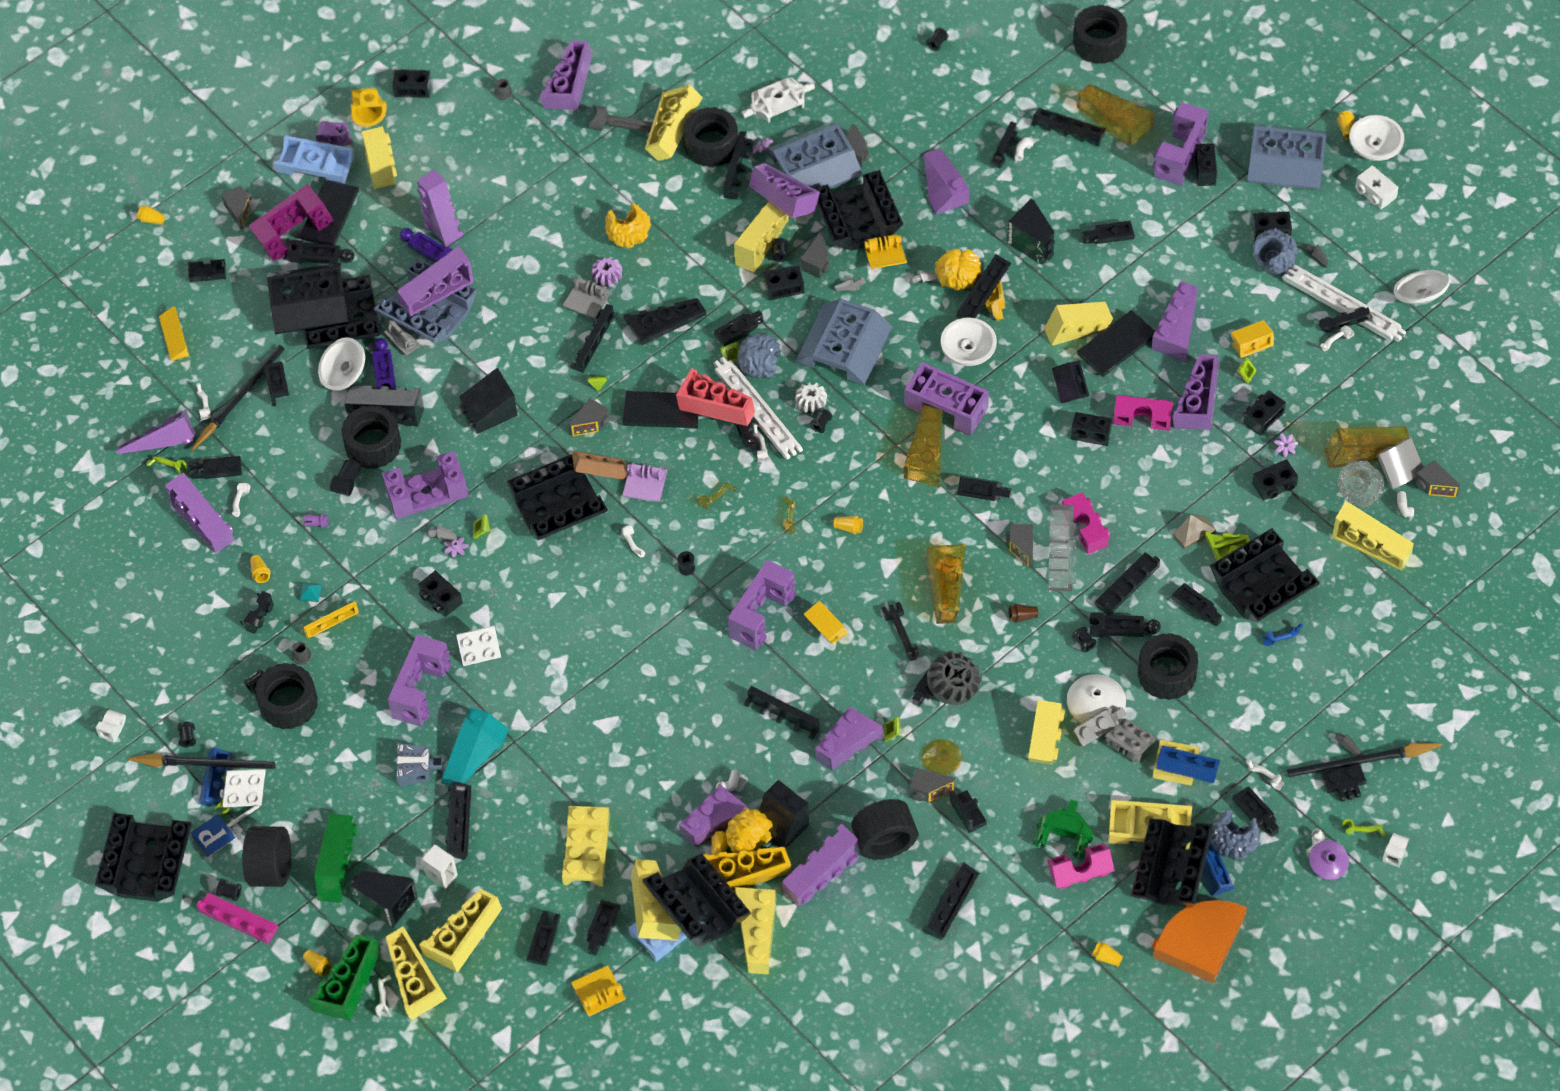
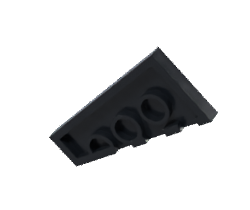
M694 298L674 303V306L670 307L661 306L657 307V310L649 312L644 310L632 316L627 314L624 315V320L642 346L706 316V310L699 299Z

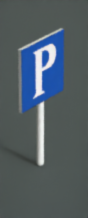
M255 805L227 825L217 814L190 832V834L207 858H209L236 839L229 828L258 809L259 805Z

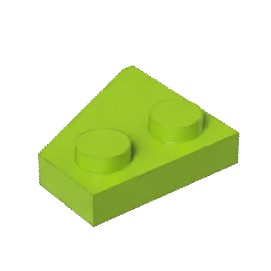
M1210 531L1205 532V538L1216 561L1250 541L1248 535H1233L1231 533L1215 535L1211 534Z

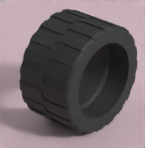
M1092 5L1083 9L1075 18L1073 46L1076 53L1082 59L1096 64L1112 62L1123 54L1127 39V23L1123 14L1116 8L1108 5ZM1096 29H1103L1114 35L1107 39H1096L1086 33Z
M706 107L693 112L684 124L685 149L689 158L694 163L704 167L721 166L732 159L738 139V127L735 118L729 112L717 107ZM711 131L725 135L722 140L713 143L702 142L697 139L699 135Z
M373 405L363 406L352 411L343 422L341 432L347 456L350 459L356 460L361 467L370 469L385 466L392 462L399 454L401 449L399 427L394 415L388 409ZM371 429H379L388 433L382 441L372 445H364L355 441L361 433Z
M1172 633L1159 634L1152 637L1149 641L1147 640L1141 648L1138 664V678L1144 690L1159 699L1172 700L1186 695L1193 688L1197 677L1199 659L1194 645L1186 638ZM1161 657H1172L1183 663L1186 670L1176 676H1164L1155 672L1150 664Z
M293 663L277 664L268 668L257 680L255 694L261 715L273 727L281 729L300 727L315 714L318 706L317 693L310 673L303 667ZM294 686L304 691L301 698L291 705L278 706L269 702L271 696L283 687Z
M899 799L874 802L860 810L851 822V827L855 837L858 839L862 855L872 860H884L900 855L914 845L919 835L908 805Z
M251 826L247 830L243 843L242 867L245 881L250 887H283L287 883L291 870L292 850L290 836L284 826Z

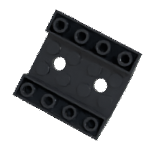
M880 170L863 174V184L831 192L828 184L813 188L819 191L817 206L833 244L853 251L864 248V242L868 241V239L877 238L878 240V237H881L882 242H884V236L888 240V236L893 235L903 225L901 216ZM854 202L856 205L850 206L848 203ZM860 229H867L866 232H861V231H859V230H860Z
M341 262L268 273L269 299L275 335L349 323L343 289ZM322 284H329L326 288H320ZM286 289L292 290L289 294L283 293Z
M370 275L342 280L349 323L305 330L307 349L331 345L341 338L360 340L381 336L377 312L374 310L376 306ZM322 284L320 288H326L329 284ZM356 316H363L361 320L354 319Z
M572 454L507 481L516 507L532 537L536 540L546 538L608 511L601 496L596 495L585 473L575 471ZM574 495H579L581 497L577 501L571 499ZM539 510L546 511L544 515L536 514Z
M1273 528L1210 565L1223 595L1244 619L1259 622L1320 584L1309 569L1302 572L1283 550L1284 541ZM1279 571L1282 572L1284 576L1276 577L1274 573ZM1249 590L1253 595L1245 596L1243 591Z
M113 813L95 886L122 898L159 902L174 896L192 822L172 820L171 826L137 823L133 815ZM150 841L157 842L152 848L146 846ZM142 876L147 877L146 882H137L138 878Z
M1150 818L1131 897L1161 905L1192 908L1196 902L1214 825L1196 823L1195 826L1176 825L1167 820ZM1191 843L1190 848L1186 850L1187 844ZM1181 881L1180 888L1176 889L1177 884Z
M702 853L688 859L680 871L663 878L657 872L642 880L643 884L682 932L697 947H701L729 934L751 914L750 910Z

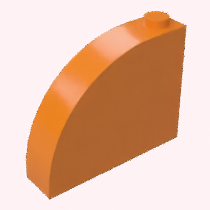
M1212 900L1196 903L1192 908L1181 910L1168 922L1160 937L1155 938L1151 949H1154L1153 958L1214 983L1246 917L1247 907L1229 901Z

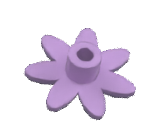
M765 138L762 142L758 141V145L752 147V153L757 151L759 153L766 152L769 147L768 144L773 141Z
M1281 433V441L1274 440V443L1279 446L1275 452L1279 453L1283 450L1284 458L1287 457L1288 451L1295 454L1293 446L1298 445V442L1292 441L1293 434L1286 438Z
M464 537L458 541L444 542L448 547L444 552H452V557L455 558L457 552L460 555H465L463 549L468 548L469 545L462 544Z

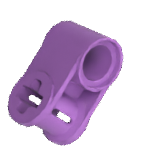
M320 122L315 137L317 142L347 146L352 141V137L348 133L349 126L346 123Z

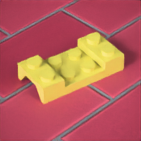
M1112 800L1109 843L1129 845V841L1144 842L1150 818L1167 820L1176 825L1191 826L1192 806ZM1190 843L1187 844L1186 849L1190 848Z
M569 806L566 852L562 872L563 885H568L574 880L591 881L598 886L604 885L610 819L609 807Z

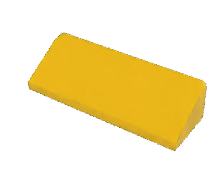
M174 306L159 316L171 361L189 356Z
M356 601L302 627V631L307 639L358 614Z

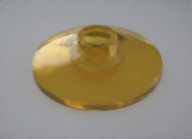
M943 739L932 741L924 748L922 753V762L928 771L943 775L955 772L962 760L961 751L958 746L951 741Z

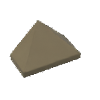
M1190 515L1174 532L1173 536L1186 549L1204 539L1205 532L1210 531L1213 534L1216 532V529L1206 516Z

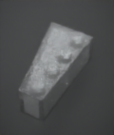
M1050 505L1048 591H1072V584H1076V572H1073V567H1076V556H1073V551H1076L1077 542L1076 539H1073V535H1076L1077 523H1073L1074 505Z

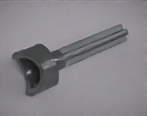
M593 105V111L596 116L590 122L589 129L603 131L604 126L607 124L650 132L653 122L608 115L607 107Z

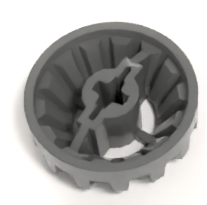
M948 651L946 654L939 655L931 664L927 673V682L932 694L941 702L949 705L967 703L980 689L979 685L982 680V676L979 675L980 668L978 665L975 666L973 664L971 656L969 658L963 656V652L954 653L953 651ZM951 662H961L964 666H953ZM948 665L951 669L945 675V668ZM970 671V681L967 684L965 678L967 672Z

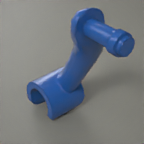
M1300 623L1289 632L1274 636L1272 631H1267V636H1262L1263 642L1266 646H1271L1276 641L1292 638L1300 632L1299 630L1304 625Z

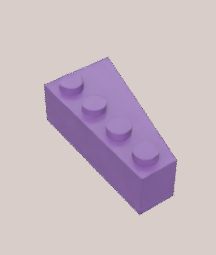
M458 246L397 291L399 302L410 317L472 284L474 280L470 260Z

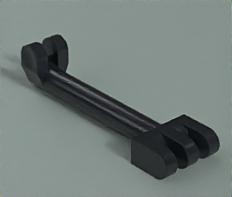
M896 603L897 610H895L893 604L888 605L890 612L887 611L885 606L881 607L885 620H893L908 659L910 661L916 660L919 656V650L917 646L912 647L900 619V616L904 615L901 603Z

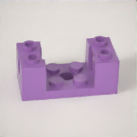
M1181 102L1180 107L1175 109L1173 114L1175 120L1172 124V129L1174 130L1173 137L1183 140L1180 148L1162 142L1160 148H1156L1153 156L1155 161L1152 167L1155 170V178L1182 185L1195 158L1196 144H1201L1207 133L1209 110Z
M922 362L904 389V406L922 413L927 403L954 415V428L972 435L988 409L989 391ZM949 390L952 393L949 395L942 394V391Z
M455 451L436 456L439 469L404 479L400 468L382 473L385 490L396 519L468 497L466 481ZM429 488L431 489V492L428 494L422 493V490Z
M766 560L728 617L729 638L753 650H757L760 645L765 643L767 638L766 625L764 624L765 616L757 613L756 610L759 606H763L766 598L786 607L788 602L792 601L796 595L794 572Z
M416 635L388 698L392 719L422 727L424 720H428L430 714L427 706L428 700L425 699V692L415 689V685L421 680L422 673L443 678L445 673L450 670L451 661L445 642Z

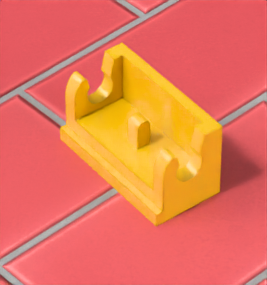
M1265 320L1231 332V337L1235 341L1232 345L1240 358L1274 346V332Z
M820 600L804 613V616L831 644H834L848 634L844 625Z

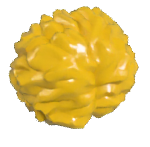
M634 202L631 203V210L626 216L625 221L617 219L612 210L607 212L608 214L605 218L606 234L609 238L608 240L617 244L618 247L632 248L636 244L643 243L648 237V231L651 227L650 216H647V213L639 205H636Z
M951 249L936 262L935 271L942 287L946 286L954 290L961 289L964 291L965 289L973 288L982 275L980 258L969 249L965 251Z
M744 807L743 811L734 816L727 824V845L735 853L747 850V852L758 851L763 844H767L772 838L769 831L773 826L772 822L757 809Z

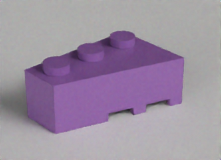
M849 707L815 749L816 761L831 770L835 769L852 758V755L859 750H864L873 741L881 739L882 726L854 708Z
M720 785L679 824L680 835L694 847H697L711 840V836L714 835L715 831L723 832L727 830L728 822L734 816L740 814L744 807H749Z

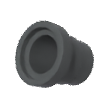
M507 79L497 80L494 91L497 99L507 100L512 96V89Z
M296 642L292 647V659L296 664L304 665L311 660V651L304 642Z

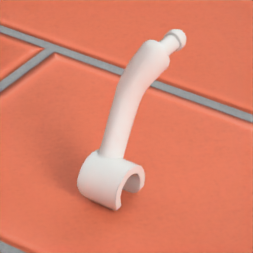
M1343 326L1338 333L1329 337L1320 347L1323 351H1327L1336 339L1342 335L1349 339L1354 335V331L1348 326Z
M196 383L198 389L196 393L202 399L204 408L199 409L201 420L211 419L208 397L201 390V384Z
M753 424L754 432L752 434L759 441L761 450L757 451L758 462L768 461L764 437L757 430V424Z
M239 483L237 486V494L232 505V515L235 517L240 516L239 502L242 493L248 494L250 491V485L247 483Z
M632 526L623 527L621 533L628 541L632 551L639 557H644L645 552L636 546L631 537L634 534Z
M1250 759L1246 760L1249 771L1260 772L1273 779L1270 784L1274 789L1280 790L1285 783L1281 781V775H1275L1263 766L1252 764Z
M387 975L382 980L378 979L380 1004L376 1007V1013L379 1019H381L380 1012L382 1010L389 1014L383 983L391 980L390 975Z

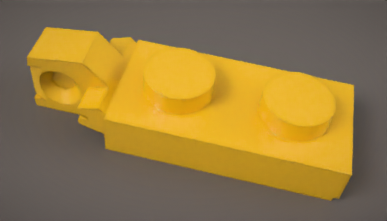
M1000 281L986 302L989 313L993 312L996 321L1003 319L1002 309L1005 308L1002 281Z

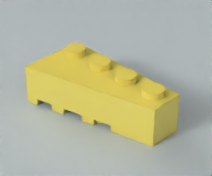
M691 85L662 93L645 149L657 161L673 156L684 134L686 119L696 111L703 98Z
M383 126L362 131L366 162L374 189L394 185V177L397 176L389 134L384 132Z
M768 202L734 243L735 265L755 273L771 249L772 241L778 238L788 222V215L771 202Z
M1347 501L1335 518L1333 539L1402 571L1412 554L1414 543Z
M636 859L631 872L638 938L678 940L681 929L642 882L643 878L657 872L663 878L655 860Z
M735 887L736 895L751 912L750 916L740 923L748 973L769 974L776 890Z
M482 889L461 906L462 909L457 914H452L447 919V923L440 929L437 928L432 932L433 935L427 941L424 940L419 944L425 957L458 973L502 910L498 897Z
M401 927L386 936L405 1010L410 1019L413 1020L447 998L405 928Z

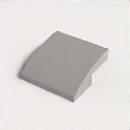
M1411 437L1377 454L1390 489L1397 488L1416 478L1417 472L1424 468Z

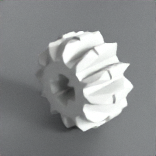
M809 382L807 386L802 384L801 389H797L795 402L798 404L799 410L804 409L805 414L808 411L814 414L815 410L825 407L827 393L824 391L823 386L819 387L818 383L811 385Z

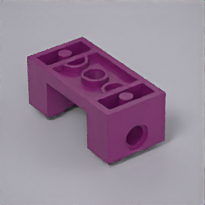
M307 183L251 223L249 228L275 263L288 252L280 236L286 234L307 217L319 231L327 227L333 219L323 202Z

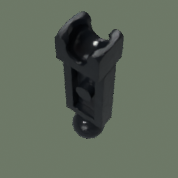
M290 240L292 251L287 252L288 260L291 263L313 262L334 264L338 263L339 259H342L345 263H350L355 258V254L351 249H344L340 252L341 248L339 245L304 243L303 240Z
M1104 613L1090 614L1091 626L1089 635L1091 637H1143L1144 630H1147L1150 634H1157L1161 630V624L1158 620L1151 619L1144 623V616L1104 615Z

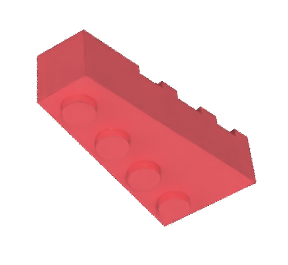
M693 368L690 369L676 394L679 409L745 426L749 425L755 414L751 397L733 388L729 389L725 387V384L717 383L711 380L709 376L697 373V370Z

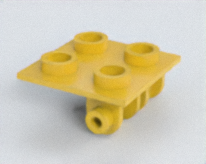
M901 235L888 236V241L886 236H884V242H882L881 237H878V240L874 238L864 242V248L871 269L907 263L901 245Z
M605 966L571 982L588 1016L626 999L620 983H617L609 966Z

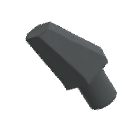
M1308 243L1305 250L1311 252L1312 257L1327 267L1328 260L1320 246L1317 244L1315 247Z
M1340 732L1336 734L1335 739L1341 742L1344 748L1356 757L1362 756V753L1350 736H1344Z

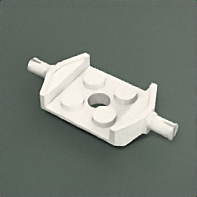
M789 77L752 92L751 108L741 111L742 117L745 119L754 114L769 123L771 117L800 105L803 109L805 92L815 89L813 82L802 86V84ZM777 94L782 95L781 98H775L773 96Z

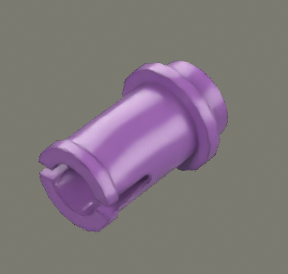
M321 513V515L305 514L304 521L306 522H304V526H321V528H324L329 524V517L324 513Z

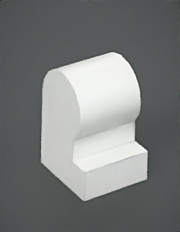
M109 709L103 721H99L96 726L98 736L115 743L125 724L126 715Z
M1393 833L1384 852L1382 862L1400 867L1409 838Z

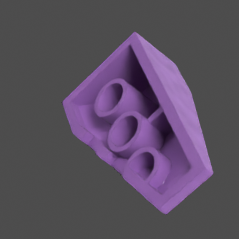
M941 148L924 153L928 200L935 214L937 215L968 204L969 188Z
M186 409L163 420L164 423L159 428L158 426L149 428L144 433L145 436L137 435L119 445L116 450L117 453L175 446L181 443L185 445L191 442L195 431Z

